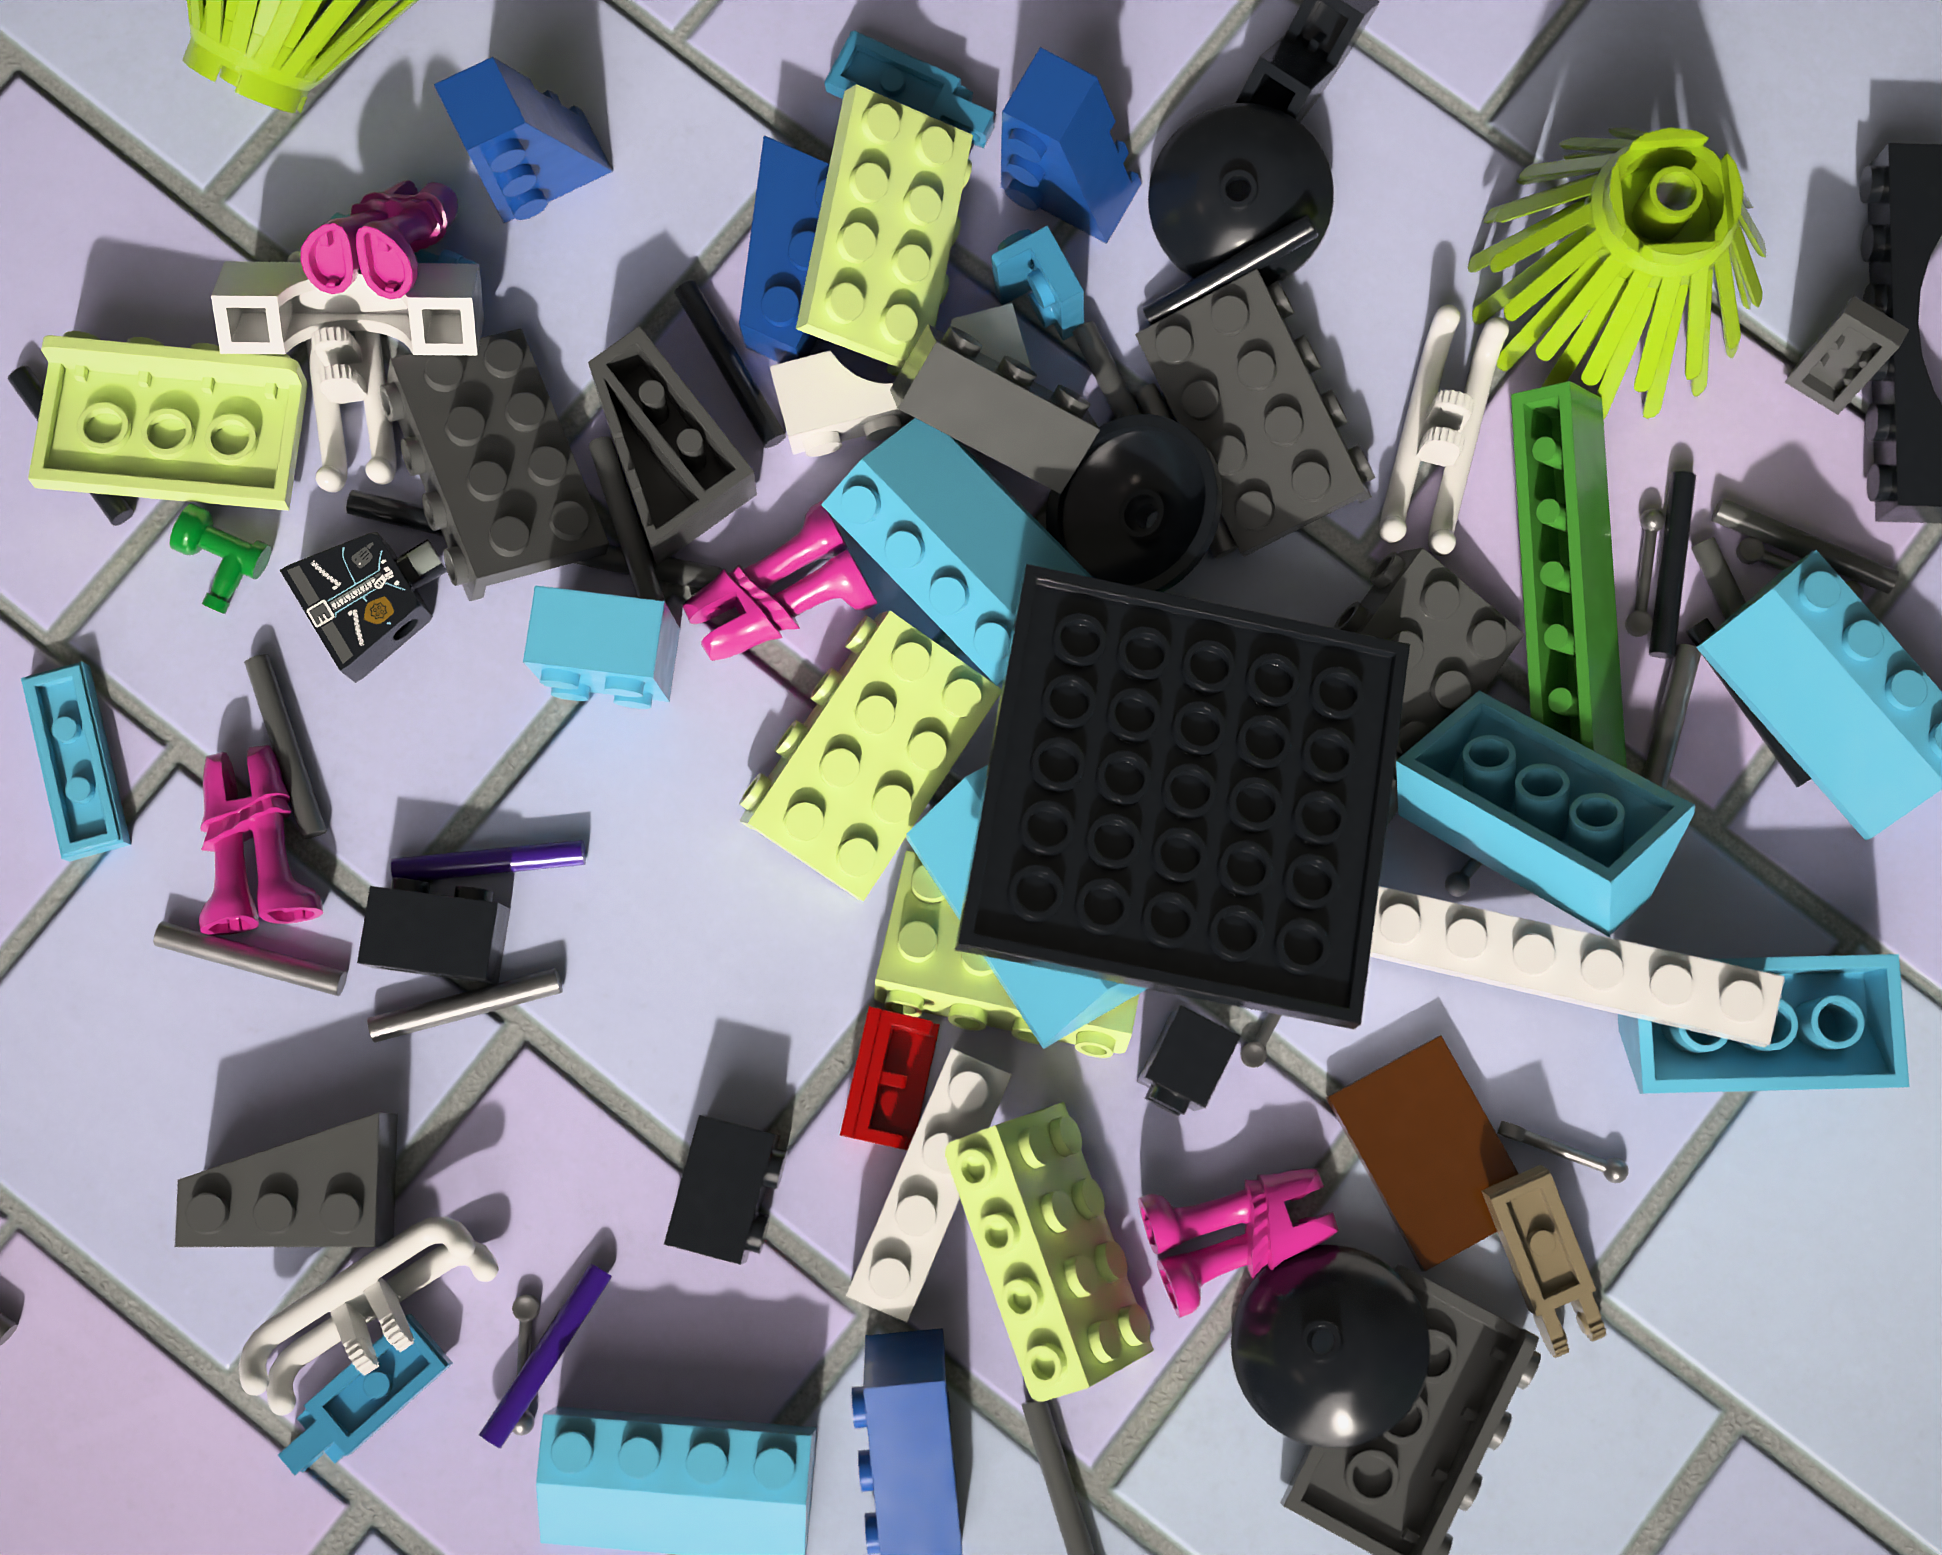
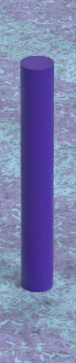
M583 840L392 858L391 876L392 878L427 881L579 866L586 864L585 844Z
M589 1264L482 1428L479 1436L500 1449L502 1448L611 1280V1275L594 1264Z

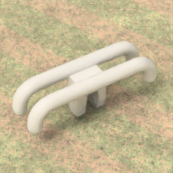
M301 251L293 252L288 257V262H301ZM332 326L313 331L311 338L306 340L322 459V467L316 472L317 484L328 492H338L344 487L348 468L340 404L364 400L371 449V459L366 464L367 476L378 484L390 483L397 470V459L392 422L388 420L380 397V385L387 384L380 333L355 331L354 338L346 328Z
M1453 305L1440 307L1430 326L1379 525V533L1384 541L1388 543L1400 541L1407 532L1405 521L1420 461L1445 467L1428 535L1429 550L1437 556L1449 554L1456 545L1455 527L1493 375L1502 346L1509 334V325L1505 319L1494 317L1487 321L1473 354L1464 393L1447 389L1438 392L1449 348L1460 321V312Z
M430 1217L410 1226L259 1326L251 1334L242 1349L238 1368L243 1389L250 1395H259L266 1390L268 1404L273 1413L277 1415L289 1414L296 1405L293 1383L299 1370L341 1341L356 1369L361 1374L363 1373V1375L368 1374L379 1367L376 1352L367 1328L368 1323L378 1318L383 1334L388 1342L396 1350L403 1351L415 1343V1339L412 1336L413 1334L410 1331V1326L400 1302L450 1269L460 1265L468 1266L476 1279L488 1282L493 1280L499 1271L495 1256L486 1245L474 1241L470 1232L461 1222L449 1217ZM434 1243L443 1244L385 1281L382 1278L383 1275ZM329 1311L331 1314L330 1318L293 1341L278 1355L268 1375L266 1363L272 1350L281 1342Z

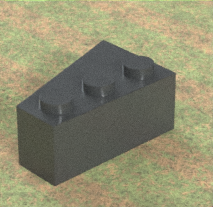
M640 326L588 362L594 385L655 564L658 566L756 496L754 471Z
M379 1112L178 1179L175 1247H378L394 1238L398 1114Z

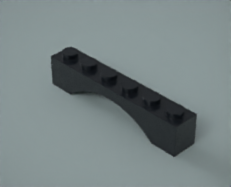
M1888 143L1875 159L1865 166L1860 179V199L1862 203H1867L1868 225L1865 227L1861 239L1862 259L1864 262H1869V284L1865 289L1863 301L1878 306L1885 315L1905 326L1909 331L1901 346L1869 380L1872 381V404L1869 406L1866 414L1865 433L1867 439L1873 441L1874 464L1870 467L1867 476V496L1871 502H1875V522L1942 524V403L1933 389L1923 359L1918 325L1921 286L1930 256L1942 236V144Z

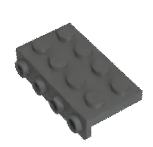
M1258 269L1135 334L1176 421L1195 433L1208 447L1215 459L1222 483L1221 514L1240 554L1244 557L1355 500L1361 503L1371 498L1365 483L1376 478L1360 445L1358 444L1348 449L1338 429L1347 424L1348 420L1333 390L1331 389L1321 394L1311 374L1320 369L1321 365L1306 335L1304 334L1294 339L1285 321V318L1295 313L1280 282L1277 280L1267 286Z
M522 328L482 337L478 355H413L411 353L390 358L387 384L380 385L383 409L390 422L397 420L405 437L401 440V451L406 468L411 476H420L426 491L422 495V503L427 522L433 531L441 529L448 547L444 549V562L447 573L454 586L463 585L469 601L483 598L486 586L606 554L609 541Z
M1424 548L1401 551L1398 554L1396 552L1388 554L1372 572L1370 582L1374 585L1361 603L1355 602L1351 604L1334 625L1336 629L1410 644L1387 825L1398 812L1396 760L1479 690L1484 692L1525 635Z
M1397 1264L1395 1271L1408 1283L1417 1296L1429 1327L1431 1358L1424 1388L1417 1402L1405 1418L1393 1429L1370 1442L1347 1448H1321L1308 1445L1280 1503L1283 1507L1373 1555H1448L1453 1543V1536L1447 1532L1458 1509L1467 1511L1479 1492L1483 1476L1477 1470L1488 1447L1496 1450L1508 1432L1512 1414L1507 1412L1506 1409L1516 1388L1525 1389L1532 1381L1538 1369L1541 1354L1535 1351L1539 1336L1515 1326L1406 1267Z

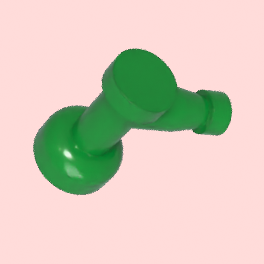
M193 503L187 505L180 513L170 536V548L184 555H195L203 549L222 558L215 573L211 591L206 593L202 605L226 614L230 606L228 600L239 586L243 575L254 580L258 579L264 572L272 552V547L264 542L257 540L251 544L213 527V518L210 512Z

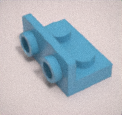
M1048 225L1034 233L1029 229H1025L1010 235L999 244L998 252L991 256L995 293L1001 305L1033 291L1028 295V298L1042 326L1047 328L1053 324L1062 341L1072 337V332L1084 324V290Z

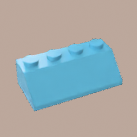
M916 418L864 456L821 504L996 686L1003 684L1021 580L1026 564L1093 578L958 440Z
M1817 550L1778 573L1696 647L1864 840L1873 838L1942 790V691Z
M1480 690L1396 760L1399 816L1607 937L1613 934L1650 899L1695 810V804Z
M988 765L962 779L906 835L907 841L959 920ZM983 956L1043 1049L1147 990V988Z
M1899 954L1708 959L1784 976L1771 1042L1765 1048L1618 1014L1619 1033L1639 1094L1910 1087Z
M556 1406L544 1413L542 1419L536 1477L540 1541L546 1544L680 1555H806L817 1427Z

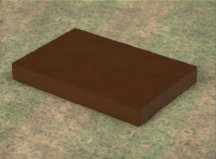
M1441 1035L1325 1097L1421 1271H1427L1497 1232L1481 1190L1514 1177L1519 1173Z

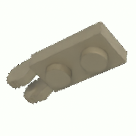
M1539 1165L1481 1190L1526 1306L1533 1314L1543 1342L1553 1358L1569 1353L1568 1339L1555 1311L1556 1308L1571 1302L1576 1313L1577 1323L1590 1341L1593 1342L1605 1337L1607 1334L1606 1328L1592 1293L1597 1290L1549 1169Z

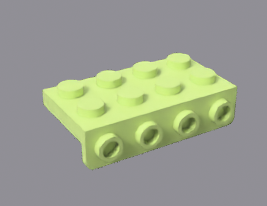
M856 84L844 91L796 325L797 330L888 363V373L898 376L927 324L935 328L939 306L945 299L948 291L949 277L946 274L950 250L958 237L961 225L957 214L962 190L966 186L972 170V162L969 159L972 134Z
M68 331L63 336L48 335L43 338L41 351L48 360V368L28 479L35 488L290 510L308 387L298 361L292 359L287 354H220L219 346L209 343H195L190 348L164 346L156 340L145 337H132L127 342L107 341L80 331Z
M890 610L879 613L874 620L866 615L858 623L845 644V647L852 651L839 672L831 667L823 675L810 696V699L817 703L804 724L795 720L789 726L775 748V752L782 757L768 777L759 773L754 778L739 802L746 809L740 819L741 823L750 829L756 830L861 901L865 900L906 838L907 833L912 829L1002 691L1001 688Z
M906 850L876 974L874 998L884 1003L885 1008L891 1012L914 1017L921 1016L923 1012L948 1017V1021L959 1028L983 1030L986 1026L1012 1031L1011 1034L1021 1041L1040 1044L984 957L955 951L960 920L917 854ZM1139 994L1058 1041L1074 1044L1077 1051L1092 1057L1106 1058L1111 1057L1113 1053H1125L1133 1031Z
M1064 1102L950 1142L945 1149L947 1163L1027 1389L1031 1397L1040 1402L1089 1388L1154 1351L1150 1341L1151 1331L1148 1317L1142 1307L1136 1302L1127 1277L1128 1267L1125 1254L1120 1245L1114 1241L1104 1214L1105 1201L1103 1193L1097 1182L1091 1178L1081 1150L1082 1137L1079 1127L1069 1116Z

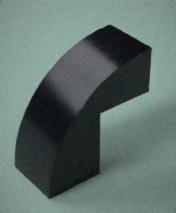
M1303 0L1286 34L1259 57L1235 103H1253L1269 106L1283 111L1301 122L1348 56L1380 1Z

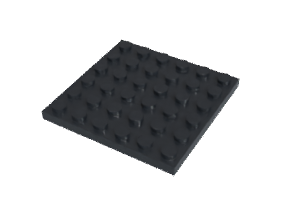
M1026 564L1021 580L955 951L1353 1030L1356 1029L1362 1022L1410 644Z

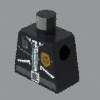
M373 532L289 564L280 569V572L339 671L356 683L366 677L430 622L433 616L419 594L418 589L443 575L447 570L441 557L428 539L397 557L391 546L378 532Z

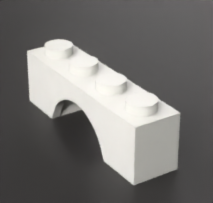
M225 261L211 295L220 354H286L299 343L310 339L313 331L333 326L346 328L349 331H368L394 337L407 345L413 355H478L484 325L480 264L418 263V278L413 288L403 297L390 300L378 296L367 286L361 270L357 279L343 293L329 294L320 291L310 282L304 273L301 262Z
M1012 303L956 317L951 320V326L966 332L983 345L980 350L982 354L999 363L1004 356H1009L1031 369ZM831 351L769 366L793 455L805 452L810 457L827 455L840 449L843 441L866 436V439L869 441L884 440L891 437L902 426L914 419L913 416L897 409L890 391L893 383H877L856 376L847 370Z
M951 1048L846 1294L847 1297L906 1323L908 1322L960 1199L945 1157L946 1146L954 1140L991 1126L1012 1074Z

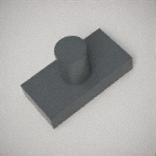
M1853 296L1794 365L1785 383L1839 415L1901 346L1909 329L1885 315L1878 306L1866 303Z

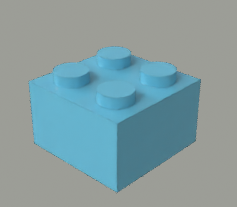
M535 585L523 663L534 673L541 684L545 685V687H552L551 695L554 697L573 701H588L590 692L614 695L613 702L617 705L650 709L652 700L670 702L680 628L665 601Z

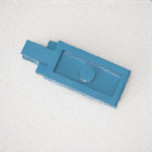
M851 31L824 82L826 92L843 99L845 90L856 84L972 134L971 144L981 148H985L995 128L994 112L971 102L974 97L973 92L961 85V78L856 31Z
M407 1314L405 1317L415 1343L400 1352L383 1335L372 1344L379 1367L363 1375L351 1363L304 1405L306 1410L297 1417V1420L306 1430L278 1454V1457L294 1476L300 1471L302 1473L306 1471L325 1453L334 1464L343 1457L353 1454L453 1364L412 1314Z

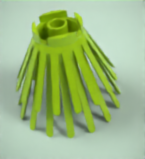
M186 0L191 38L182 61L188 67L213 82H216L219 74L221 79L236 87V93L285 112L296 113L298 110L301 113L311 89L322 83L419 0H401L393 8L391 7L398 0H367L337 33L336 31L361 0H333L316 22L315 20L327 0Z
M1673 127L1652 132L1630 128H1608L1612 136L1622 139L1589 137L1566 139L1558 144L1563 149L1586 152L1563 156L1565 160L1531 164L1519 174L1520 178L1516 182L1521 185H1529L1585 174H1595L1490 209L1484 216V223L1507 222L1585 197L1471 257L1468 263V271L1470 273L1477 272L1489 265L1491 271L1496 273L1573 233L1473 309L1472 319L1476 325H1480L1504 308L1506 319L1515 321L1576 271L1500 352L1496 365L1500 370L1508 371L1556 321L1536 347V355L1539 359L1543 361L1550 360L1584 319L1541 387L1567 382L1610 317L1581 376L1582 382L1589 386L1598 384L1602 378L1596 395L1602 398L1603 419H1605L1654 306L1634 381L1635 391H1647L1643 407V417L1648 419L1655 417L1662 407L1688 288L1685 376L1687 380H1691V392L1696 397L1705 390L1708 380L1713 267L1715 268L1725 349L1727 355L1732 359L1737 352L1741 338L1732 267L1741 303L1746 309L1750 310L1751 302L1758 308L1763 296L1762 287L1742 229L1759 256L1766 258V247L1760 232L1747 209H1751L1753 206L1744 192V186L1736 162L1727 152L1720 160L1714 151L1706 148L1704 145L1709 137L1695 130Z

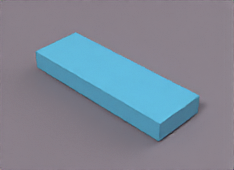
M82 661L21 678L61 859L70 862L131 845L90 665Z

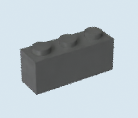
M927 324L890 388L897 409L1061 494L1100 431L1088 411L1090 403L1081 395L1065 386L1058 385L1053 392L1034 382L1037 374L1023 363L1009 356H1004L999 363L982 354L980 350L983 345L974 337L956 327L949 326L946 333H943Z

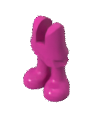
M404 180L383 192L366 194L360 203L352 206L350 216L331 219L309 234L301 247V263L304 273L320 291L337 294L347 290L357 279L361 270L367 286L378 296L390 300L403 297L413 288L418 278V262L415 252L438 243L456 218L458 199L455 192L444 184L431 182L418 193L412 181Z
M823 501L818 502L809 509L805 515L802 529L789 541L746 568L738 564L730 573L723 569L714 580L697 591L682 605L691 624L709 621L736 607L740 615L739 617L716 628L701 641V645L711 661L726 659L764 642L783 638L780 633L781 630L800 629L795 619L796 616L826 601L841 598L852 608L864 611L878 604L861 570L849 552V548L832 516L821 505ZM819 559H830L818 570L774 595L767 592L769 587L800 568Z
M269 745L249 747L247 751V764L252 797L238 799L235 773L228 754L221 752L206 756L203 774L204 815L200 829L207 834L201 850L215 852V882L212 896L203 906L199 916L200 931L203 934L231 935L251 931L259 925L258 914L260 918L270 923L290 924L312 920L324 913L322 900L313 888L296 882L290 871L284 832V819L288 818L292 813L288 806L290 796L283 782L277 757ZM251 838H254L257 863L258 912L249 890L244 856V842Z
M1302 1168L1275 1174H1258L1256 1180H1245L1243 1190L1215 1200L1186 1207H1173L1166 1198L1157 1194H1148L1138 1198L1145 1232L1151 1249L1155 1254L1166 1252L1201 1235L1236 1224H1245L1244 1234L1196 1251L1157 1260V1267L1163 1285L1179 1318L1193 1313L1200 1306L1201 1287L1212 1279L1246 1265L1253 1279L1265 1265H1268L1269 1269L1272 1270L1284 1260L1312 1249L1339 1231L1333 1212L1315 1217H1304L1294 1224L1291 1223L1285 1201L1301 1199L1308 1193L1324 1187L1317 1168Z

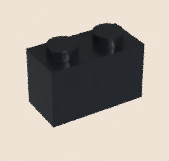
M392 878L390 888L370 886L357 959L358 964L375 969L489 984L499 983L510 909L500 903L493 902L494 891L467 886H455L454 897L429 894L431 883L406 878Z
M1180 1005L1170 1013L1137 1080L1138 1083L1149 1088L1144 1099L1177 1116H1180V1114L1185 1115L1188 1108L1193 1111L1205 1109L1241 1035Z
M699 1115L664 1245L739 1265L747 1262L749 1252L760 1254L770 1222V1215L760 1213L766 1188L778 1189L787 1158V1151L777 1149L781 1135Z

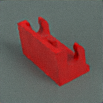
M869 1006L840 1136L908 1151L918 1127L940 1024L933 1023V1021Z

